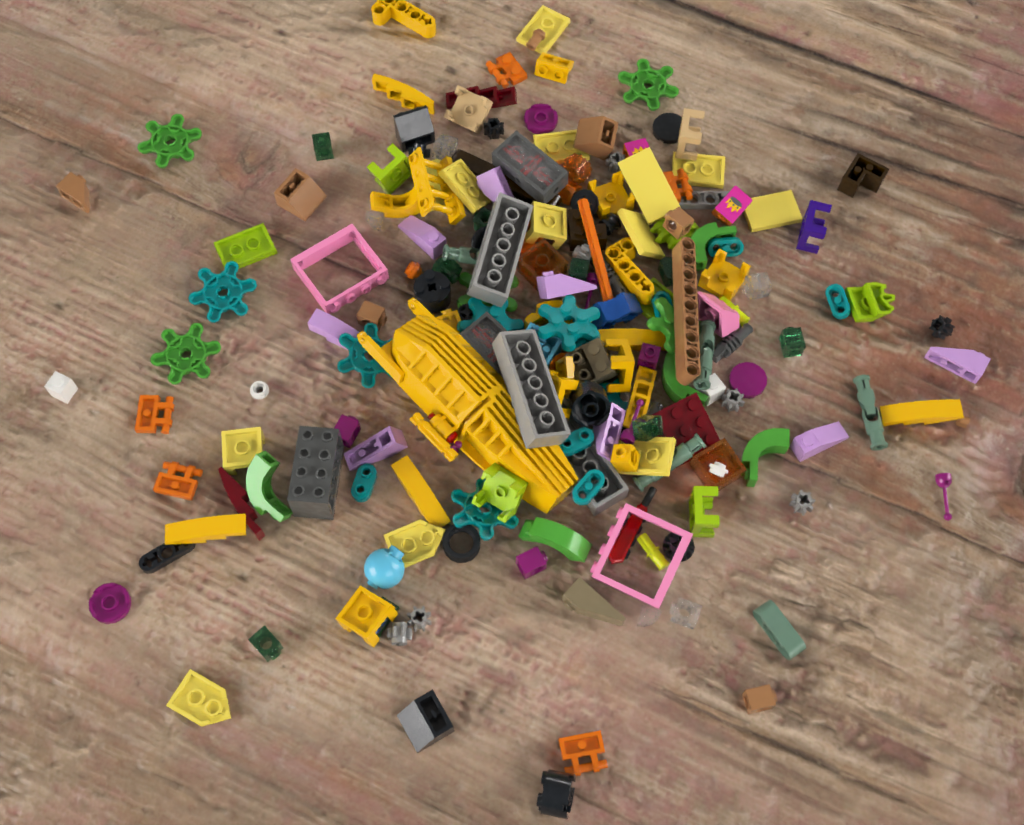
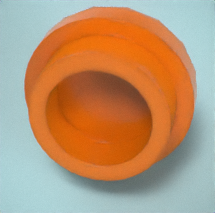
M413 261L408 264L404 271L410 279H417L418 276L423 274L420 264Z

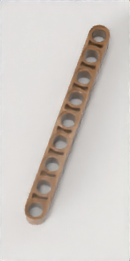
M682 237L672 249L675 366L677 381L681 385L687 386L700 375L701 365L695 243L689 237Z

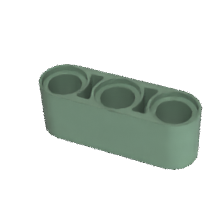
M768 600L753 610L754 618L784 658L791 660L806 649L803 639L772 600Z

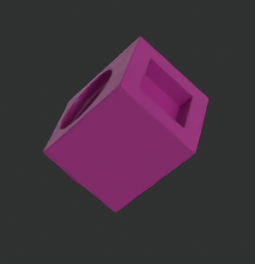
M643 343L636 369L640 365L656 370L661 347Z
M343 414L334 427L339 429L343 444L348 448H351L361 430L357 418Z
M538 546L516 556L515 563L524 579H527L545 570L548 558L543 550L540 551Z

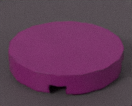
M534 104L525 111L524 124L534 134L550 133L557 126V112L548 104Z
M739 363L732 369L729 375V385L733 390L737 388L740 394H744L743 398L751 399L763 393L767 385V376L765 371L755 363Z
M106 583L99 586L89 599L91 615L100 623L105 624L117 623L128 614L131 607L130 594L126 588L117 583Z

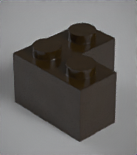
M857 153L842 177L837 190L852 198L860 185L877 193L887 176L889 168Z
M579 209L568 210L570 251H574L577 245L582 246L584 243L588 245ZM606 223L594 224L601 250H606Z

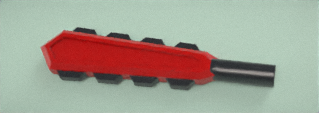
M650 487L641 504L637 505L636 508L647 513L648 506L657 489ZM629 513L630 518H626L623 528L608 556L611 564L623 563L624 560L628 559L631 553L630 547H633L637 540L635 536L640 534L643 528L641 524L645 523L646 520Z

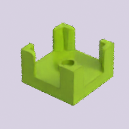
M393 143L387 150L395 158L383 170L375 162H371L367 166V169L376 177L374 179L375 182L389 195L412 175L407 156Z
M493 463L483 471L481 479L484 480L486 478L483 488L474 495L471 503L481 507L486 502H489L503 511L498 515L497 519L506 523L516 514L528 482L497 463Z
M694 486L689 497V531L693 534V537L714 538L715 532L713 528L719 527L720 518L719 515H705V510L713 508V497L702 496H718V486Z

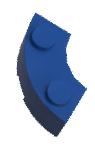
M622 292L611 300L593 304L592 307L599 309L600 317L591 323L597 327V330L612 329L619 322L623 321L625 324L633 320L643 310L635 294Z

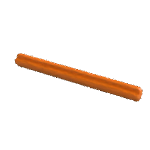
M583 198L578 200L577 203L604 302L613 299V294L588 199Z

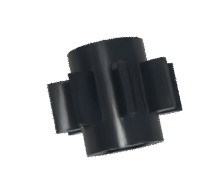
M489 118L488 122L484 123V135H488L490 140L499 139L500 134L504 135V122H500L498 118Z
M414 143L413 147H409L408 156L420 147L423 158H430V149H426L427 144Z
M939 315V318L933 319L931 327H929V329L934 331L932 336L943 340L945 337L951 336L953 328H955V326L950 324L952 319Z

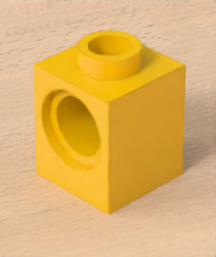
M614 444L610 463L618 472H637L640 453L632 444Z

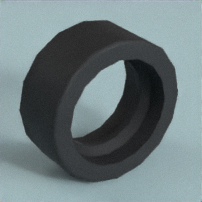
M454 524L451 525L443 535V549L446 556L457 563H466L473 560L480 550V535L472 525H466L462 528H457ZM459 532L468 533L473 539L472 549L466 553L454 552L450 547L451 537Z

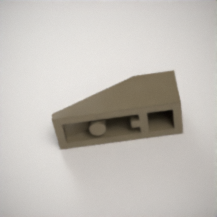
M580 577L563 594V604L570 611L574 610L577 614L622 626L625 623L626 618Z

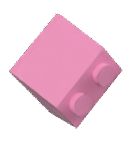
M701 291L697 292L699 321L711 320L715 322L716 329L714 332L721 338L739 328L740 316L736 310L731 309L723 300L718 299L714 295Z

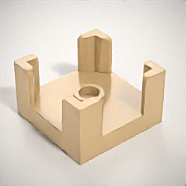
M457 85L455 94L458 97L452 110H446L444 118L479 134L493 102L486 97L479 96Z
M684 108L675 158L697 160V153L687 152L684 149L686 143L700 145L702 138L701 128L689 126L690 117L704 119L705 111Z

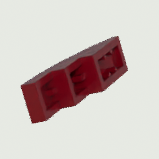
M478 86L466 88L472 93L493 102L491 108L517 104L515 86L498 90L497 86L481 90ZM455 91L446 93L447 109H452L458 97Z
M220 467L218 469L232 505L238 514H246V527L260 541L265 537V534L254 522L258 516L255 510L247 504L249 501L247 491Z

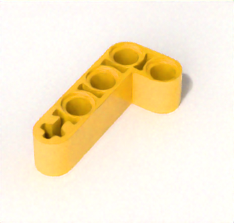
M377 0L371 7L372 19L375 25H384L393 18L425 38H433L436 35L435 18L405 0Z
M625 237L605 250V260L614 269L613 271L617 273L616 275L620 277V282L630 293L635 294L638 302L643 305H649L652 303L654 296V284L632 262L636 256V248L631 238Z

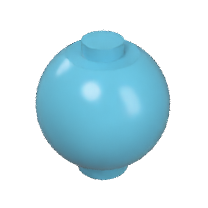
M393 545L389 549L381 548L373 551L367 557L364 564L365 577L368 579L367 583L376 590L378 587L389 589L396 586L403 578L405 565L402 561L404 553Z

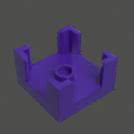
M810 200L802 220L796 249L815 254L818 253V245L806 243L809 236L824 239L826 235L825 220L815 218V211L819 210L830 213L832 205Z

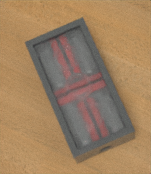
M517 130L492 152V164L495 167L500 166L502 172L538 202L547 204L568 184V171Z
M485 312L462 331L460 335L502 377L492 342L500 332L507 330L488 312Z

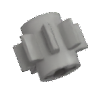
M619 152L609 154V159H606V166H609V172L616 173L621 171L617 163L625 159V154L623 155Z
M584 243L582 246H576L572 254V258L575 259L574 264L581 267L585 266V264H590L592 257L589 245Z
M728 388L726 394L721 396V400H723L721 407H725L728 412L734 410L738 412L739 406L743 407L745 403L742 400L744 394H740L737 388L735 390Z
M801 489L798 495L792 494L791 498L793 500L789 506H793L794 513L798 512L804 516L806 510L809 512L813 510L812 504H814L815 499L811 498V492L806 493Z
M413 606L414 611L407 613V616L411 618L407 624L408 626H414V632L417 629H422L425 632L426 625L432 624L427 619L432 616L431 612L426 613L425 606H422L421 609ZM420 616L423 621L419 622L416 617Z
M393 622L392 628H387V638L392 640V645L405 646L407 645V640H412V628H408L406 622Z

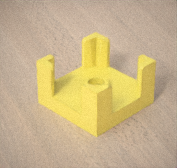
M533 201L531 203L534 205L531 213V228L525 235V243L534 244L541 237L554 240L550 248L558 250L567 240L566 208Z
M261 427L221 431L223 468L230 476L237 475L235 469L249 467L254 456L263 452L265 436Z

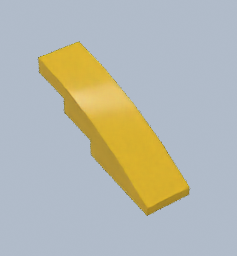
M373 74V90L386 92L388 99L401 101L402 108L412 110L426 105L429 114H435L434 101L422 92L392 78Z
M636 328L598 329L600 339L604 343L605 339H628L631 350L641 351L642 344L647 343L659 346L661 350L666 351L664 349L666 337L660 331ZM607 348V350H612V351H618V349H619V348Z
M639 365L626 409L623 427H630L637 407L636 401L642 399L644 405L640 407L633 427L635 431H642L657 374L656 370Z
M960 399L926 400L880 406L883 426L900 423L906 426L923 422L924 425L964 418Z
M408 455L390 465L408 496L413 500L419 512L429 524L442 528L451 522Z
M246 514L211 516L165 524V545L207 543V540L226 539V536L246 535Z

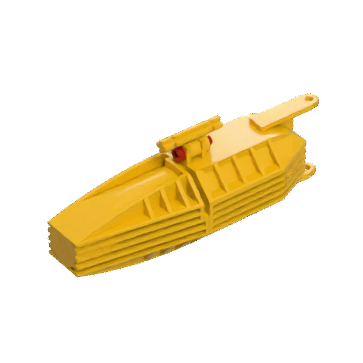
M410 298L407 303L416 317L396 329L393 339L384 346L380 347L364 331L357 334L358 341L364 349L428 415L429 422L427 420L424 421V417L419 412H416L410 418V421L415 426H418V429L441 453H444V456L450 462L454 461L459 455L453 448H450V444L461 441L462 447L460 449L482 470L485 471L493 463H497L528 482L522 499L545 514L569 495L579 479L560 446L553 445L526 449L514 409L512 408L511 397L507 392L503 378L456 330L443 321L436 319L417 299Z

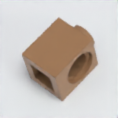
M678 207L666 213L662 226L678 240L689 233L695 220L682 208Z
M365 300L357 313L358 324L365 326L367 323H374L379 331L381 326H384L387 321L385 308Z
M770 684L746 689L742 693L748 715L770 710L776 706L777 695L774 689L771 690Z

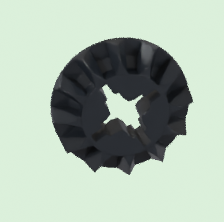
M587 189L576 192L571 200V208L579 209L578 200L586 197L588 202L592 203L590 210L593 216L599 206L596 194Z
M672 532L663 541V551L671 560L677 550V546L673 544H676L678 539L680 541L682 539L681 536ZM691 539L681 562L688 560L693 555L695 549L693 539Z

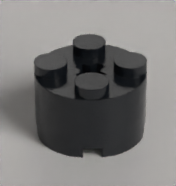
M431 269L426 270L417 277L413 286L415 299L431 314L446 310L451 302L449 279L444 274Z
M585 380L578 385L576 390L571 391L568 397L569 406L574 420L579 425L589 427L588 425L598 426L607 420L610 415V402L605 389L601 385Z
M551 769L548 772L543 771L541 778L543 793H539L537 797V806L541 814L563 819L569 818L567 812L570 813L575 788H572L571 785L572 781H576L575 774Z

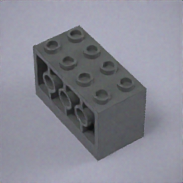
M299 426L287 497L294 517L334 520L344 453V444L339 429Z

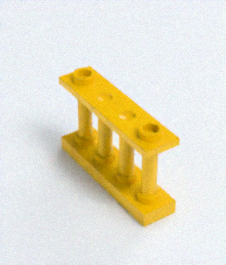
M418 147L408 156L421 216L425 217L431 210L439 211L448 215L449 224L456 225L466 216L463 203L438 174L442 169L453 163L452 158L445 156L439 163L424 159L422 150ZM426 167L437 170L438 176L427 173ZM429 181L440 184L442 191L430 188ZM433 196L444 199L445 206L434 203Z

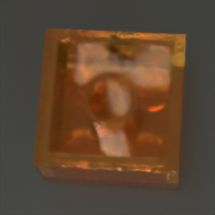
M543 238L519 256L516 270L538 291L536 277L543 276L542 272L546 271L565 275L568 269V261Z
M725 438L694 455L689 463L704 486H718V491L743 477L747 471ZM717 461L726 465L725 469L728 470V474H725L724 478L710 473L709 464H714Z

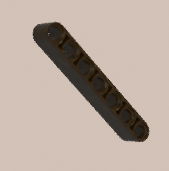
M460 149L456 150L451 157L453 163L461 158L476 177L496 168L492 163ZM504 174L514 198L529 204L537 201ZM557 194L547 204L559 207L562 198Z

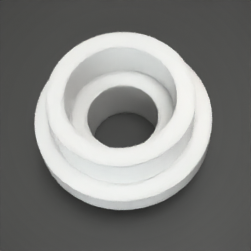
M256 381L250 387V394L255 399H264L269 394V387L265 382Z
M717 461L714 464H709L710 473L724 478L725 474H728V470L725 469L726 465Z

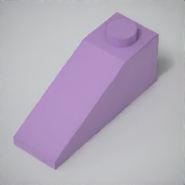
M500 166L476 177L479 189L492 202L496 200L500 192L514 198Z
M412 215L398 225V228L433 260L443 253V247L447 244L446 237L435 227Z
M553 271L542 272L543 276L536 277L540 299H551L597 289V286L564 274H554Z
M930 347L924 356L925 359L974 384L982 377L990 361V358L975 350Z
M610 402V415L607 420L601 425H593L597 454L608 461L611 460L613 445L619 443L626 410L613 402Z
M838 421L811 429L794 437L789 447L798 461L801 462L848 439L849 436Z
M388 426L345 452L344 457L349 471H353L363 464H372L392 457L408 446L402 430Z

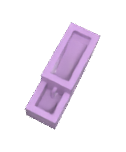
M317 308L308 321L309 330L326 337L327 341L342 348L345 347L339 343L341 334L348 333L352 337L357 338L359 331L338 318Z

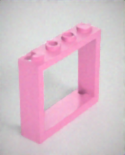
M353 224L290 259L294 271L322 309L328 314L337 312L342 306L354 302L357 297L369 293L371 289L384 284L389 279L388 269ZM354 241L377 272L326 302L303 270Z
M626 503L624 508L620 507L617 512L616 518H618L615 526L611 525L607 536L610 538L607 544L603 543L600 548L599 554L601 557L598 562L595 561L590 570L593 573L591 577L659 610L693 534ZM629 513L682 537L654 599L601 574Z

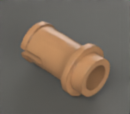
M539 28L534 30L533 36L526 43L527 48L535 51L541 40L545 39V32Z

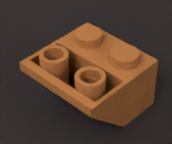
M605 116L580 119L573 148L605 160L614 148L619 122Z
M296 168L274 192L278 206L305 222L327 197L310 176Z

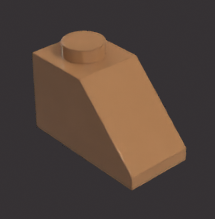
M70 172L56 185V188L63 198L88 214L90 212L89 190L85 184L86 180L82 176H76Z

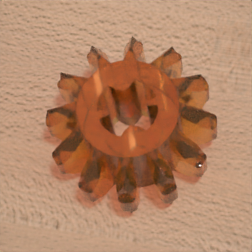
M576 153L567 157L562 166L568 171V179L578 184L587 180L592 171L591 163L587 162L586 158H583L581 154L577 155Z

